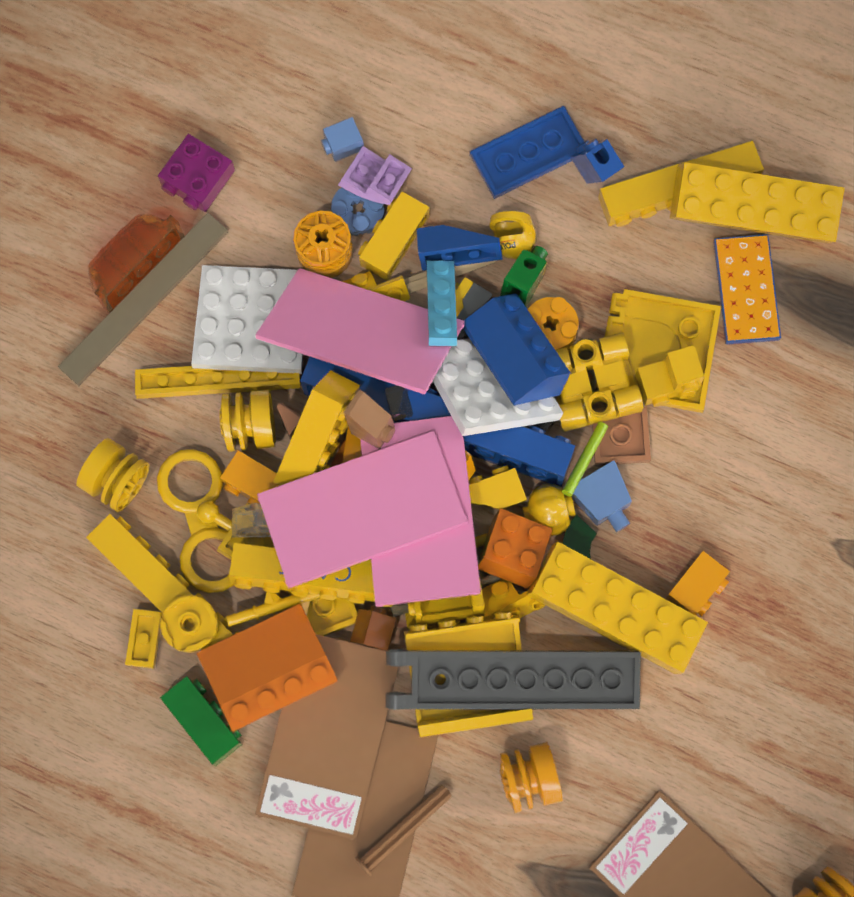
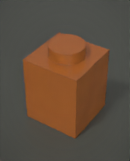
M370 606V610L359 609L350 642L379 650H388L396 618L386 615V609Z

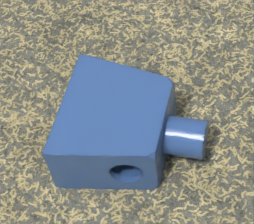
M614 460L580 480L572 495V499L595 525L598 526L609 520L616 532L630 525L623 510L628 508L632 501Z

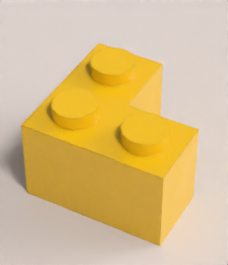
M694 345L668 352L665 360L639 367L635 374L645 406L653 404V407L664 405L669 402L670 398L677 396L680 399L694 396L696 394L695 391H698L705 377Z

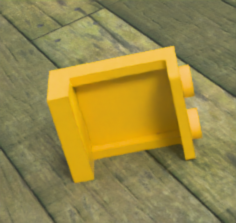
M482 589L481 594L407 603L409 617L415 616L416 624H437L443 620L454 619L457 621L478 615H483L484 617Z

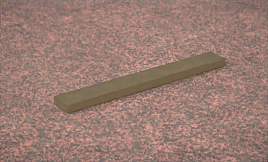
M207 213L68 355L58 368L80 386L225 237L228 230Z

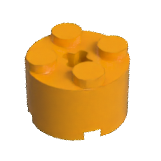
M545 297L535 301L527 309L555 350L565 347L569 350V346H573L578 332L579 321L576 311L564 298ZM546 325H551V327L555 326V331H551L550 328H546Z

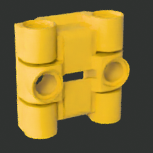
M623 332L599 338V342L596 339L592 341L588 339L580 340L575 345L569 346V350H567V347L555 350L571 372L561 394L555 396L558 405L563 411L560 422L565 432L643 411L641 394L638 384L635 385L628 360L629 351ZM588 349L594 353L588 360L579 358V353L583 350ZM593 369L599 391L592 392L587 371ZM598 401H602L608 406L604 412L598 413L592 409L593 405Z

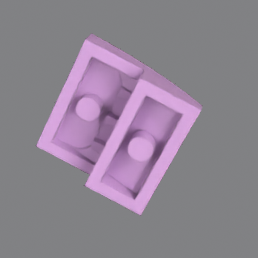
M363 146L338 185L364 199L390 205L412 168L390 154L384 160Z

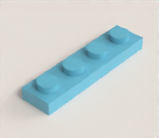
M427 261L429 346H457L454 261Z

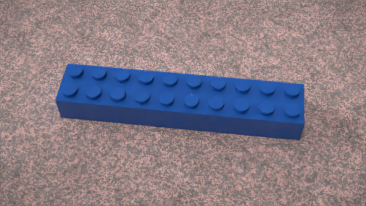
M313 357L309 358L300 380L304 395L310 396L312 389L332 370L359 384V390L366 393L389 413L394 423L451 416L442 397L433 389H428L425 394ZM522 426L463 436L465 450L471 456L501 467L508 465L510 470L515 468L518 473L545 483L556 484L562 487L575 450V445L571 444V440L558 435L555 438L544 434V430L535 426H529V428Z

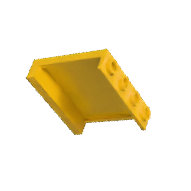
M511 611L495 613V618L484 619L483 615L467 617V622L456 624L455 620L452 619L439 621L437 627L427 628V624L411 625L410 631H404L406 650H522L518 624L520 618L517 615H512ZM409 666L410 680H411V668H412V666ZM438 674L435 677V682L439 685L443 684L446 680L443 674ZM415 709L417 730L420 737L534 720L532 709Z

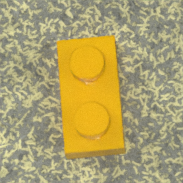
M133 609L125 661L126 666L155 669L162 612Z

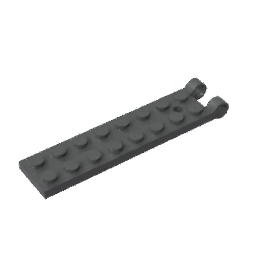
M386 650V665L412 666L411 693H386L385 708L393 710L640 709L641 652ZM438 674H443L446 678L445 682L441 685L435 682V677Z

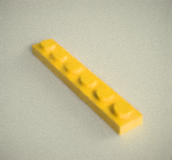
M192 366L135 369V396L137 399L301 388L299 373L192 368Z

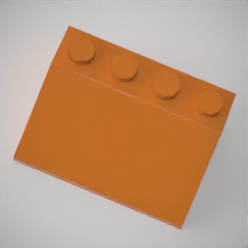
M301 604L291 607L196 653L232 732L338 681Z

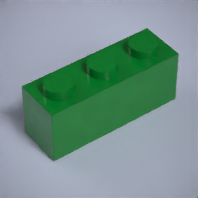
M186 676L162 695L160 699L210 763L216 767L242 746L238 740L242 735L238 730L232 732L230 725H226L221 718L224 713L215 701L209 703L203 694L207 690L197 678L192 681Z

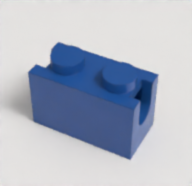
M597 138L591 141L586 140L575 148L577 153L570 157L587 184L604 182L624 168L623 163L608 139L600 141Z

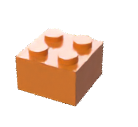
M500 508L492 519L478 560V570L528 589L537 578L552 528Z

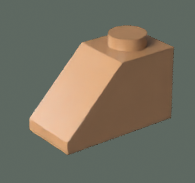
M358 390L344 411L347 424L352 435L380 449L384 442L388 443L394 435L395 426L392 416L366 393Z

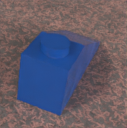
M446 225L417 228L418 255L422 271L427 270V261H454V266L503 260L500 240L497 237Z

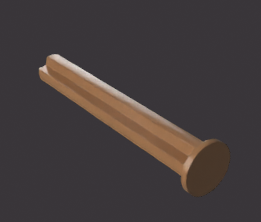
M444 785L436 789L362 858L358 859L356 857L357 863L371 876L370 871L452 797L450 791Z

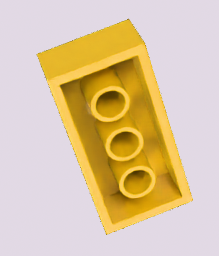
M330 370L312 389L273 481L274 483L281 486L330 468L327 462L330 457L333 458L339 448L340 442L337 439L340 434H344L348 427L344 411L359 390V384Z

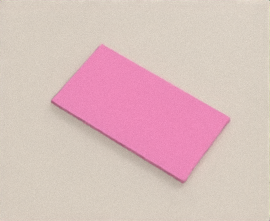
M301 268L298 269L256 333V339L422 394L428 391L429 386L452 347L429 346L428 309ZM456 318L458 337L465 321Z
M452 416L394 423L395 432L388 443L384 442L380 449L360 439L362 456L434 431L464 514L468 518V524L371 558L375 605L382 607L385 605L481 594L464 437L461 435Z
M434 431L257 494L286 580L285 584L288 588L468 524V518L464 514Z

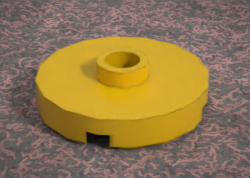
M193 595L181 596L171 601L164 609L165 611L160 621L161 632L167 643L176 650L187 653L201 651L216 636L218 628L217 615L210 603L204 599ZM194 620V627L186 629V621Z

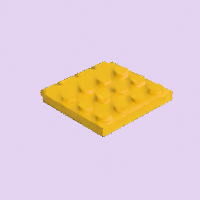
M624 289L623 294L612 293L609 313L619 315V317L608 316L604 337L624 333L629 351L628 360L635 385L638 384L635 376L637 368L663 361L668 352L694 345L705 376L698 391H695L696 394L686 399H680L679 396L670 398L668 403L661 406L703 413L721 306Z

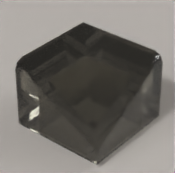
M398 385L386 388L385 396L392 419L398 421L412 417L413 411L406 388Z

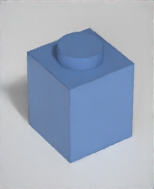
M353 117L323 129L324 139L321 140L326 155L331 154L335 162L358 153L364 146L363 139Z

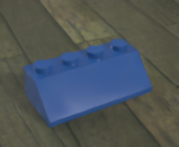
M516 293L492 298L464 320V331L514 406L561 394L571 372Z

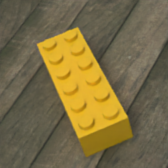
M684 162L677 166L669 219L832 243L836 242L845 188Z
M559 542L551 545L539 569L536 580L532 583L526 594L630 651L641 652L642 657L673 674L684 673L708 624L707 621Z

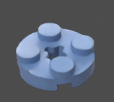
M341 187L333 197L331 212L341 216L346 222L350 235L358 236V234L366 232L367 234L371 233L377 221L384 219L385 204L364 199ZM354 204H363V209L365 210L363 213H352V206Z

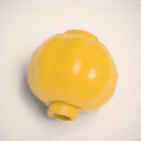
M548 483L540 485L532 491L527 503L528 506L523 507L525 518L552 528L550 536H555L563 533L570 526V516L576 515L572 497L564 495L562 487Z

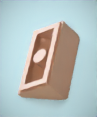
M279 403L277 409L291 441L301 416L282 403Z

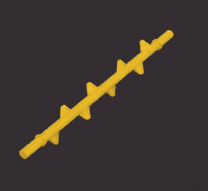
M488 533L475 537L476 548L484 546ZM266 592L263 605L256 607L253 605V608L228 615L226 620L228 626L231 627L253 619L259 620V617L294 607L298 604H301L305 614H307L310 601L319 599L320 595L308 593V596L291 595L280 598L276 593Z

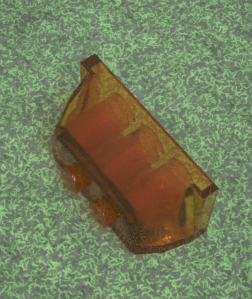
M138 214L89 263L88 273L91 288L102 307L108 313L184 237L179 221L172 215L165 220L152 214Z

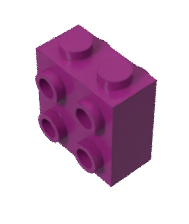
M188 133L158 174V178L162 185L161 189L168 195L174 197L176 194L184 199L183 203L195 211L198 208L206 212L235 172V167L232 160Z

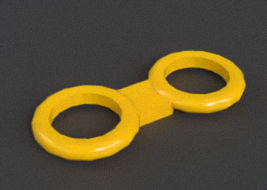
M196 449L180 450L170 455L162 463L157 475V489L163 502L173 510L185 513L191 534L183 544L179 556L180 569L186 581L197 590L207 593L223 592L235 585L230 584L229 575L219 581H207L200 578L191 566L193 550L199 543L208 539L223 541L228 533L227 530L218 528L216 523H204L197 516V508L202 502H215L219 498L223 482L220 479L222 471L216 460L207 453ZM183 461L199 462L211 474L212 484L209 492L203 498L194 502L179 500L171 493L168 487V478L171 470Z

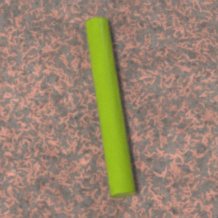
M598 422L562 490L564 495L572 497L608 429L607 424Z

